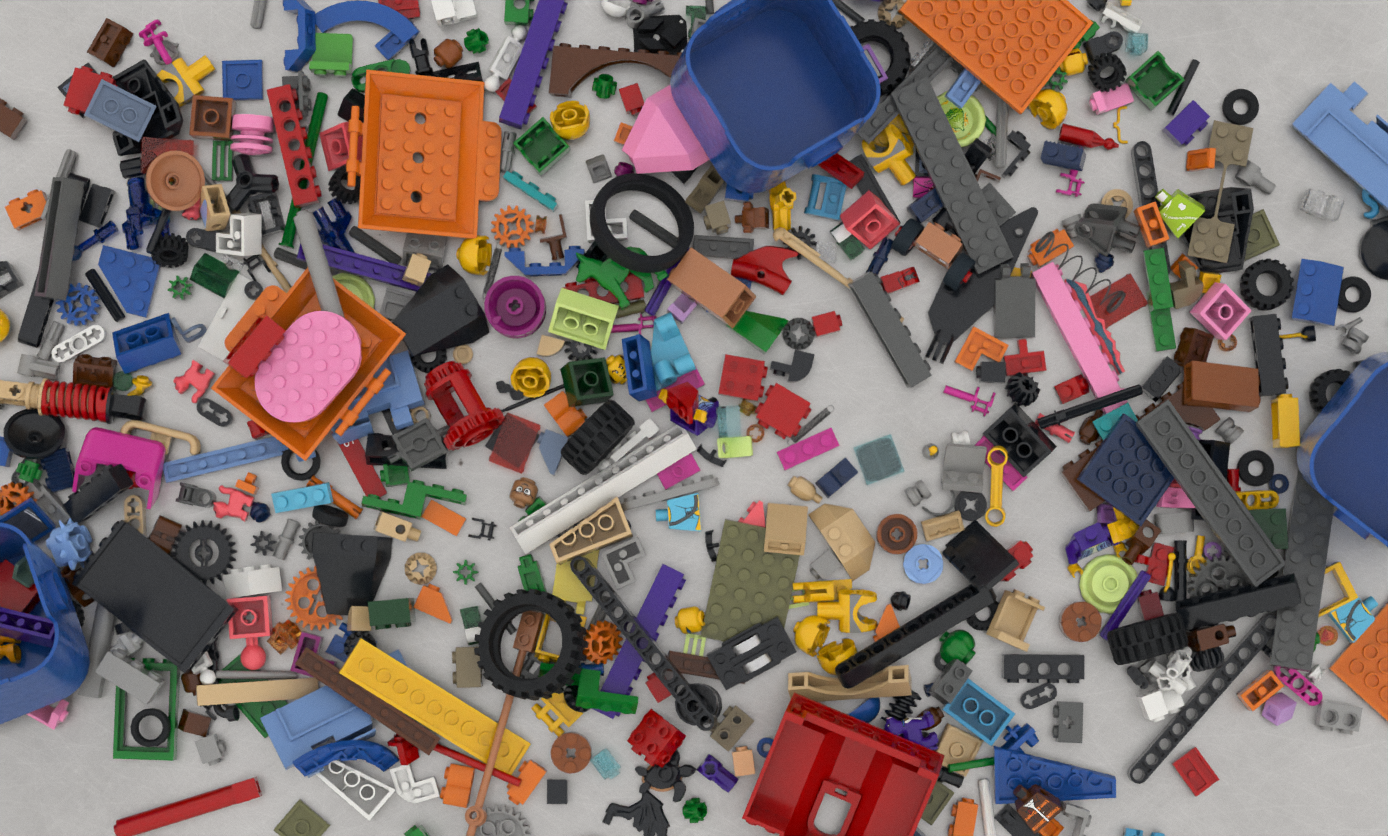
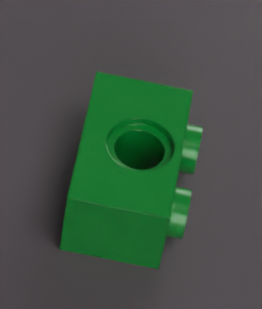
M506 0L505 25L529 26V21H532L534 9H530L531 1L534 0H523L525 1V6L521 9L514 6L518 0Z

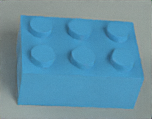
M970 679L966 680L951 704H944L941 708L990 746L994 744L1015 715L1014 712Z

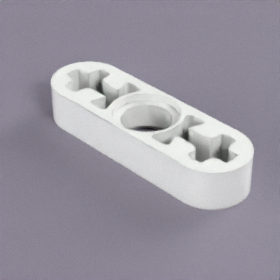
M99 325L88 327L56 345L52 349V358L59 363H65L103 342L106 338L105 329ZM94 329L97 331H101V333L99 334V339L95 337L89 339L92 342L91 344H89L87 338L84 336L85 334H87L88 337L92 336L94 334ZM78 338L84 341V347L80 350L74 347V341ZM69 343V347L74 353L71 354V351H68L64 354L65 358L57 357L59 354L58 350H67L68 347L66 345Z

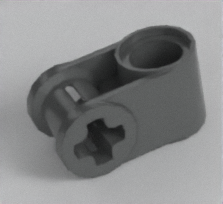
M180 482L181 489L179 497L176 498L175 502L205 508L212 507L214 505L213 502H216L217 497L213 491ZM208 493L210 496L207 504H204L201 500L202 495Z

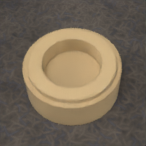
M466 344L456 346L453 350V358L457 363L468 364L473 358V351Z

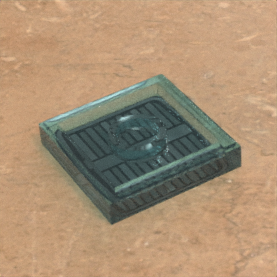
M891 434L853 448L866 485L905 472Z

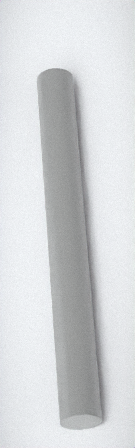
M215 671L216 679L297 678V672Z

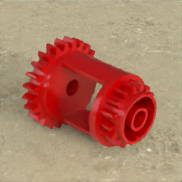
M449 361L434 368L426 375L424 383L427 389L426 397L428 400H434L445 422L450 427L447 435H445L446 437L443 438V442L449 451L459 450L462 447L465 448L479 443L491 435L494 429H497L505 421V417L499 408L491 409L485 407L470 380L472 377L470 370L464 369L461 363L458 364L455 361ZM455 391L469 415L463 416L451 395L452 392Z

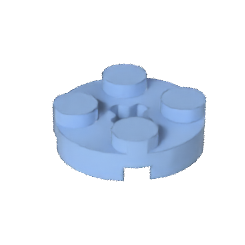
M920 544L913 546L904 556L903 568L905 574L915 583L926 584L935 581L943 571L941 553L931 545ZM919 559L928 560L927 569H920L918 567L920 565Z

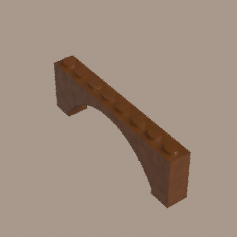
M560 43L559 46H553L549 94L555 97L572 98V92L589 76L606 67L623 63L646 65L664 73L671 79L672 71L682 52L677 53V55H669V52L657 51V54H653L649 50L638 49V52H630L628 48H618V51H615L605 46L591 49L589 45H579V48L571 47V44Z
M1184 381L1176 386L1178 389L1176 392L1171 394L1169 391L1160 397L1161 402L1156 406L1154 403L1150 404L1144 409L1145 413L1140 417L1137 414L1135 415L1139 421L1169 399L1184 422L1199 428L1202 432L1221 420L1213 408L1184 404ZM1102 439L1095 443L1096 448L1092 451L1086 449L1079 454L1080 459L1075 463L1071 460L1062 466L1064 470L1060 472L1087 512L1092 511L1105 500L1078 481L1077 478L1103 442Z

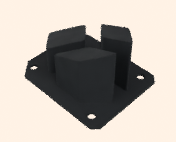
M680 15L650 16L639 28H633L634 52H638V49L649 50L653 54H657V51L669 52V55H677L687 45L686 21ZM635 17L633 20H639L641 17ZM655 34H658L660 36V39L658 41L655 38H653Z

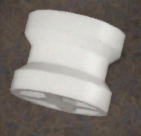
M967 430L959 434L956 432L951 433L952 444L970 445Z

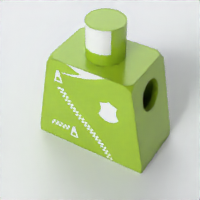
M1161 189L1155 196L1162 203L1158 208L1162 219L1177 238L1205 212V207L1179 189L1172 195Z

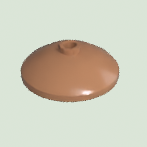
M167 151L158 155L151 162L146 173V187L150 197L157 205L170 211H181L193 206L201 197L202 186H205V176L201 165L193 156L183 151ZM170 177L174 180L172 185L169 184Z

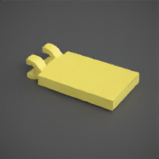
M599 550L581 556L588 558L597 569ZM583 560L577 563V569L582 571L585 568ZM571 561L561 565L557 564L552 595L563 599L565 603L566 601L577 602L576 614L584 615L586 601L592 602L593 596L570 568ZM592 576L589 580L592 587H594L596 576Z

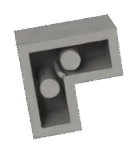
M638 536L601 552L617 590L636 582L628 563L646 555Z

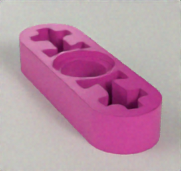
M1274 666L1273 671L1277 678L1308 705L1316 706L1322 701L1323 695L1321 691L1299 671L1286 668L1289 674H1291L1288 678L1284 673H1281L1280 668L1282 667ZM1297 678L1303 679V685L1300 688L1293 687V682ZM1306 689H1308L1313 694L1315 693L1316 698H1310V696L1305 692Z

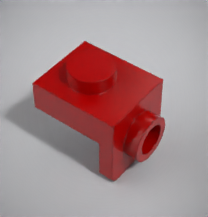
M1082 374L1054 386L1062 404L1090 392L1088 381Z
M395 734L394 738L387 742L388 746L397 747L401 765H409L419 758L417 747L398 734Z

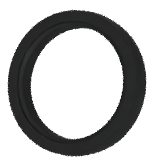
M630 173L611 179L598 192L590 210V227L598 246L614 262L633 271L655 273L672 267L685 255L693 239V216L684 198L672 186L650 175ZM630 190L642 191L658 198L671 210L677 221L679 236L676 246L671 251L656 256L642 255L627 249L615 239L607 226L605 219L607 201L617 193Z

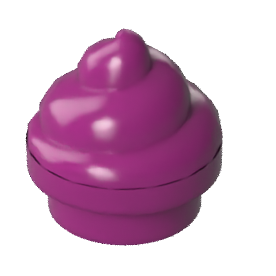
M619 162L618 166H615L614 173L617 176L634 173V167L631 164Z

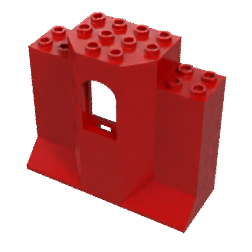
M794 692L742 819L746 820L750 825H759L765 828L769 833L780 834L779 836H913L938 779L945 755ZM836 788L848 792L847 795L836 792ZM825 793L851 803L841 831L837 834L824 833L814 824V819Z

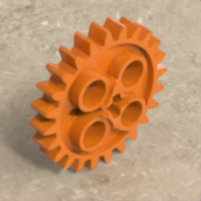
M316 566L312 572L307 567L306 574L299 571V579L293 576L295 584L288 583L292 591L285 592L291 595L290 598L285 599V602L291 603L287 610L294 611L290 617L297 616L296 623L304 621L303 628L310 624V630H313L315 625L319 631H321L322 625L329 629L330 622L336 626V618L343 620L341 615L327 614L325 617L317 615V609L320 606H325L324 601H318L313 613L309 614L315 602V599L312 597L313 595H318L321 589ZM315 579L319 582V587L312 591L308 588V582ZM303 597L310 600L309 607L305 609L299 606V600Z

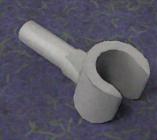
M1359 317L1351 323L1337 326L1336 330L1342 326L1345 327L1346 332L1340 336H1346L1351 327L1361 323L1363 320Z

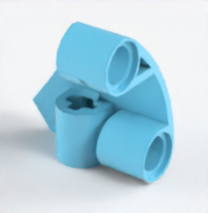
M671 312L654 319L651 357L656 391L672 385L677 381L678 377L696 370Z

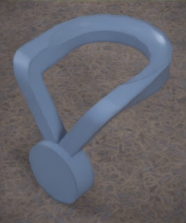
M173 317L171 319L176 330L179 331L187 343L199 339L207 331L204 324H197L183 332L176 318ZM201 328L197 334L189 338L185 336L189 332Z

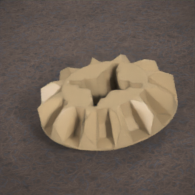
M884 0L878 8L879 21H886L885 24L889 26L892 24L896 29L904 26L908 20L902 14L899 16L895 15L891 21V13L886 10H892L896 5L898 12L905 1Z
M1113 189L1107 192L1102 198L1101 204L1114 205L1112 199L1116 202L1123 200L1120 206L1128 208L1125 216L1127 218L1133 209L1131 196L1121 189Z
M415 553L407 559L405 575L411 582L419 585L426 584L436 575V562L430 555ZM417 560L421 565H429L423 570L424 577L420 572H412L418 567Z

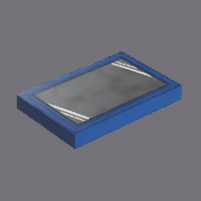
M32 498L27 499L0 516V523L17 527L33 542L56 528L53 521Z

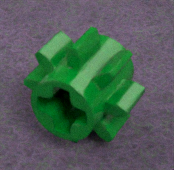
M480 28L466 32L467 37L464 38V45L467 50L472 51L473 54L486 50L485 45L489 44V39L484 31H480Z
M1058 67L1053 73L1054 77L1060 78L1058 83L1056 81L1052 82V75L1044 86L1049 85L1052 90L1058 88L1061 91L1063 89L1061 84L1068 83L1064 79L1067 73H1062L1060 67Z
M601 74L598 78H594L592 91H596V95L599 98H610L611 95H615L617 82L613 81L611 75Z
M176 275L174 282L169 280L172 286L167 290L174 292L172 298L176 299L179 295L182 300H185V295H192L189 290L193 287V284H187V277L181 280L180 276ZM180 283L185 286V288H182V292L176 290Z
M27 459L24 464L19 463L16 472L20 473L19 478L33 483L34 479L40 480L43 471L38 469L40 464Z
M467 560L464 561V565L456 563L459 567L458 571H453V573L459 576L456 581L464 579L465 585H467L468 579L475 581L473 575L479 573V571H474L473 569L475 563L468 565ZM465 566H467L468 570H471V574H468L467 578H465L464 574H461V570H464Z
M700 798L686 800V804L682 809L685 819H690V823L704 821V817L707 814L705 802H700Z

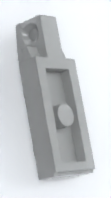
M34 479L33 483L29 482L26 486H29L28 490L30 492H34L31 496L32 499H37V505L53 521L56 528L60 527L59 520L66 525L71 517L64 508L63 503L47 486L41 485L36 479Z

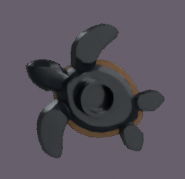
M676 749L670 761L663 768L657 764L654 767L650 765L647 769L641 766L635 768L637 774L642 776L643 782L640 785L639 793L645 794L649 789L659 792H667L674 789L673 802H679L686 792V785L682 778L692 776L696 768L692 765L680 767L678 765L680 753Z

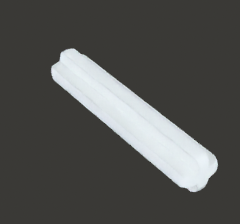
M981 779L978 781L984 833L985 836H996L990 782L988 779Z

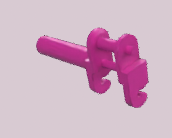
M157 19L147 24L146 28L139 32V37L144 38V46L154 44L164 63L168 65L172 63V59L162 43V36L168 37L166 31H162L157 35L154 34V30L157 29L156 24L158 26L161 25L160 20Z
M1070 169L1069 174L1060 173V177L1069 179L1070 184L1067 191L1056 189V193L1066 196L1073 194L1075 197L1082 195L1079 191L1081 184L1085 182L1081 178L1079 180L1075 179L1078 174L1077 170ZM1073 182L1077 183L1075 191L1071 190Z
M640 314L638 321L641 320V324L613 325L611 333L639 331L641 335L643 328H654V324L643 325V321L653 320L654 322L657 316L642 317V314Z
M947 385L943 392L969 402H974V405L970 407L972 412L974 410L984 413L983 416L986 413L989 414V411H987L988 407L991 408L996 394L993 392L990 402H986L977 397L980 387L976 388L974 395ZM977 402L985 404L986 408L983 409L976 406Z

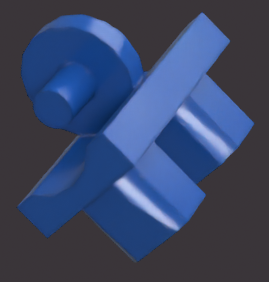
M1028 723L1022 728L1018 724L1013 729L1007 726L1005 729L1009 733L1003 737L1006 743L1001 748L1025 753L1020 746L1024 742L1030 747L1035 746L1039 742L1035 734L1036 731Z

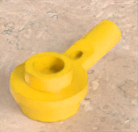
M1197 535L1194 556L1190 557L1189 563H1187V570L1191 574H1195L1193 567H1200L1198 561L1206 562L1202 557L1205 536Z

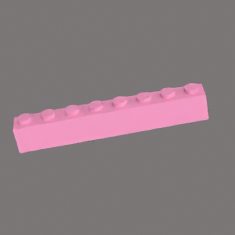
M1051 262L1032 272L1031 277H1035L1036 287L1084 378L1088 381L1095 398L1097 399L1123 390L1124 388L1121 389L1117 383L1119 381L1118 375L1114 370L1111 371L1108 366L1110 361L1105 352L1101 353L1098 347L1101 344L1097 336H1092L1089 330L1091 325L1088 319L1082 317L1080 313L1082 308L1079 302L1073 300L1070 294L1072 293L1068 282L1064 283L1061 277L1063 272L1061 268L1058 270L1059 265ZM1125 400L1101 408V410L1104 412V415H1106L1107 413L1128 403V401Z

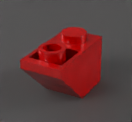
M688 381L668 388L667 406L690 425L694 421L693 417L696 409L699 408V392Z

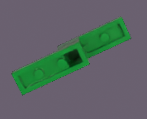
M1164 248L1145 250L1143 255L1149 292L1146 293L1155 351L1176 349L1170 309L1174 306Z
M413 480V482L408 481L403 505L399 504L400 501L388 498V501L380 500V496L368 494V497L363 496L361 504L362 507L421 520L426 497L466 505L467 495L459 489L448 491L444 490V486L433 484L431 487L424 485L425 482Z
M541 663L538 677L545 675L555 664ZM581 668L580 675L576 673L573 675L574 683L572 685L578 686L575 706L585 709H600L606 712L615 711L623 714H636L639 697L599 691L601 671Z

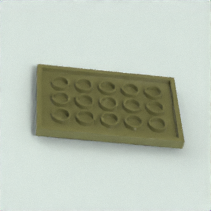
M725 519L704 618L705 626L702 627L701 637L726 641L757 623L763 624L778 616L782 626L785 628L793 590L792 583L795 580L800 555L764 552L766 527Z

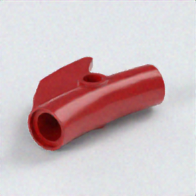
M775 246L758 248L737 259H733L731 275L758 283L784 295L792 280L785 273L782 264L785 259L798 256V252Z

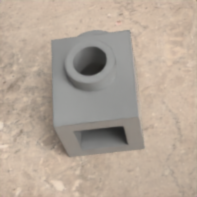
M217 734L195 741L202 764L208 763L211 766L221 762L220 758L224 757L223 752L226 749L223 741H219Z

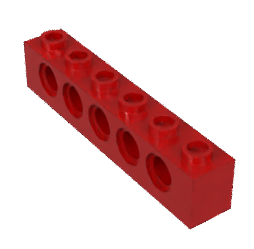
M288 84L267 89L294 206L300 208L320 203L319 197H322L320 186L315 185L314 178L317 177L315 166H311L309 160L313 158L310 146L306 147L305 139H308L306 128H302L300 120H303V115L295 102L299 100L296 88L292 89L291 85ZM283 103H290L291 108L289 111L283 112L281 111V105ZM294 122L296 125L295 129L287 131L285 129L286 124ZM298 141L300 142L299 149L291 150L290 144ZM299 160L304 161V168L296 170L295 163ZM302 180L309 181L310 184L307 189H300L299 184Z

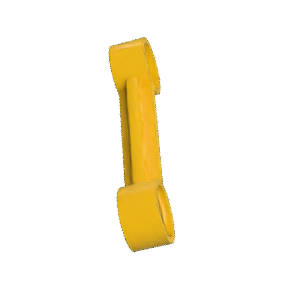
M1002 446L992 447L987 456L988 462L991 465L990 507L986 511L985 519L993 527L1002 525L1006 517V512L1002 507L1003 466L1007 462L1008 452ZM993 451H1002L1005 454V460L1002 463L993 462L990 456ZM997 509L1001 511L1003 518L999 522H992L988 517L990 510Z

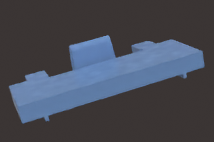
M1355 81L1344 93L1330 83L1292 123V127L1388 211V123L1377 114L1376 123L1371 121L1366 125L1350 111L1351 109L1354 110L1368 95Z
M408 350L394 355L390 354L373 377L377 379L385 368L391 372L383 383L382 389L377 395L374 394L358 415L359 418L352 427L349 426L342 436L335 433V430L343 422L341 419L332 427V436L340 445L365 437L368 434H374L368 415L389 408L397 430L414 425L410 409L425 405ZM366 387L363 388L348 407L349 410H352L368 390ZM274 437L279 452L289 449ZM315 450L308 459L316 457ZM296 454V458L299 462L304 461L301 457H299Z
M399 649L388 654L407 666ZM326 685L260 718L285 770L294 767V760L332 738L336 742L346 740L366 741L374 737L376 729H372L371 719L373 717ZM324 767L313 771L307 777L310 778L324 771Z

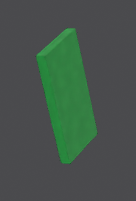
M241 654L222 669L226 671H261L260 669L249 670L245 668L240 660ZM221 679V680L219 681V684H225V683H240V682H255V681H269V680H268V679ZM286 700L235 704L260 734L267 738L268 734L260 718L289 703Z

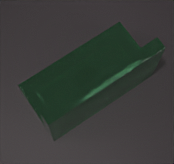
M204 253L194 265L189 280L225 298L239 271Z

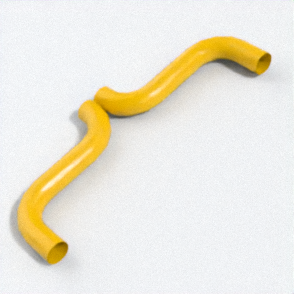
M1121 106L1117 110V121L1113 122V127L1117 129L1118 141L1127 144L1128 141L1121 140L1120 128L1117 126L1120 122V110L1127 109V106Z

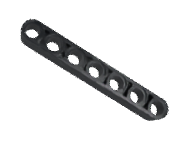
M1140 141L1131 149L1139 207L1156 201L1159 208L1161 206L1160 202L1155 198L1158 193L1151 146L1145 141ZM1143 147L1146 151L1145 156L1138 155L1136 148ZM1141 166L1148 168L1149 174L1147 176L1140 173L1139 169ZM1143 186L1151 187L1152 194L1145 195L1143 193ZM1166 241L1158 245H1160L1161 248H1164L1167 270L1169 274L1171 266Z

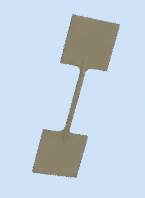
M1214 120L1209 148H1216L1215 161L1223 164L1216 208L1213 218L1199 217L1194 222L1187 256L1222 263L1228 262L1235 224L1221 222L1218 219V210L1227 167L1231 164L1246 167L1253 128Z

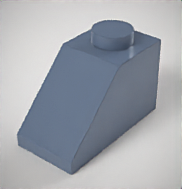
M546 429L545 433H540L537 443L540 444L539 449L550 474L555 476L562 458L561 449L569 438Z

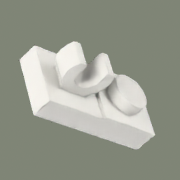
M1110 2L1103 11L1105 15L1101 20L1104 23L1107 18L1112 19L1111 28H1114L1118 21L1126 31L1138 33L1143 23L1141 19Z

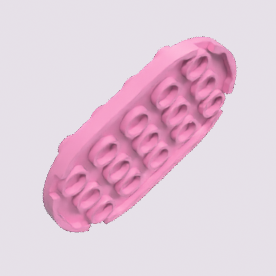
M314 311L298 318L283 334L285 337L278 346L274 344L270 349L272 353L266 361L261 360L258 365L259 369L255 374V390L258 400L270 415L279 420L305 422L317 417L352 380L360 367L362 343L357 330L343 316L328 311Z

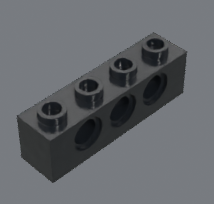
M381 433L367 435L365 453L367 465L383 466V464H387V466L408 467L402 458L392 464L387 456L397 452V446L392 439L393 435H383ZM441 437L447 453L420 468L447 469L448 449L443 442V437ZM386 447L391 448L390 450H384Z
M1002 654V678L1007 679V683H1019V679H1027V683H1039V679H1047V683H1059V679H1067V683H1079V679H1084V655ZM1021 663H1026L1028 666V671L1025 674L1018 672V666ZM1041 663H1045L1048 666L1047 673L1043 675L1038 672V666ZM1062 663L1068 666V672L1064 675H1061L1058 671V667Z

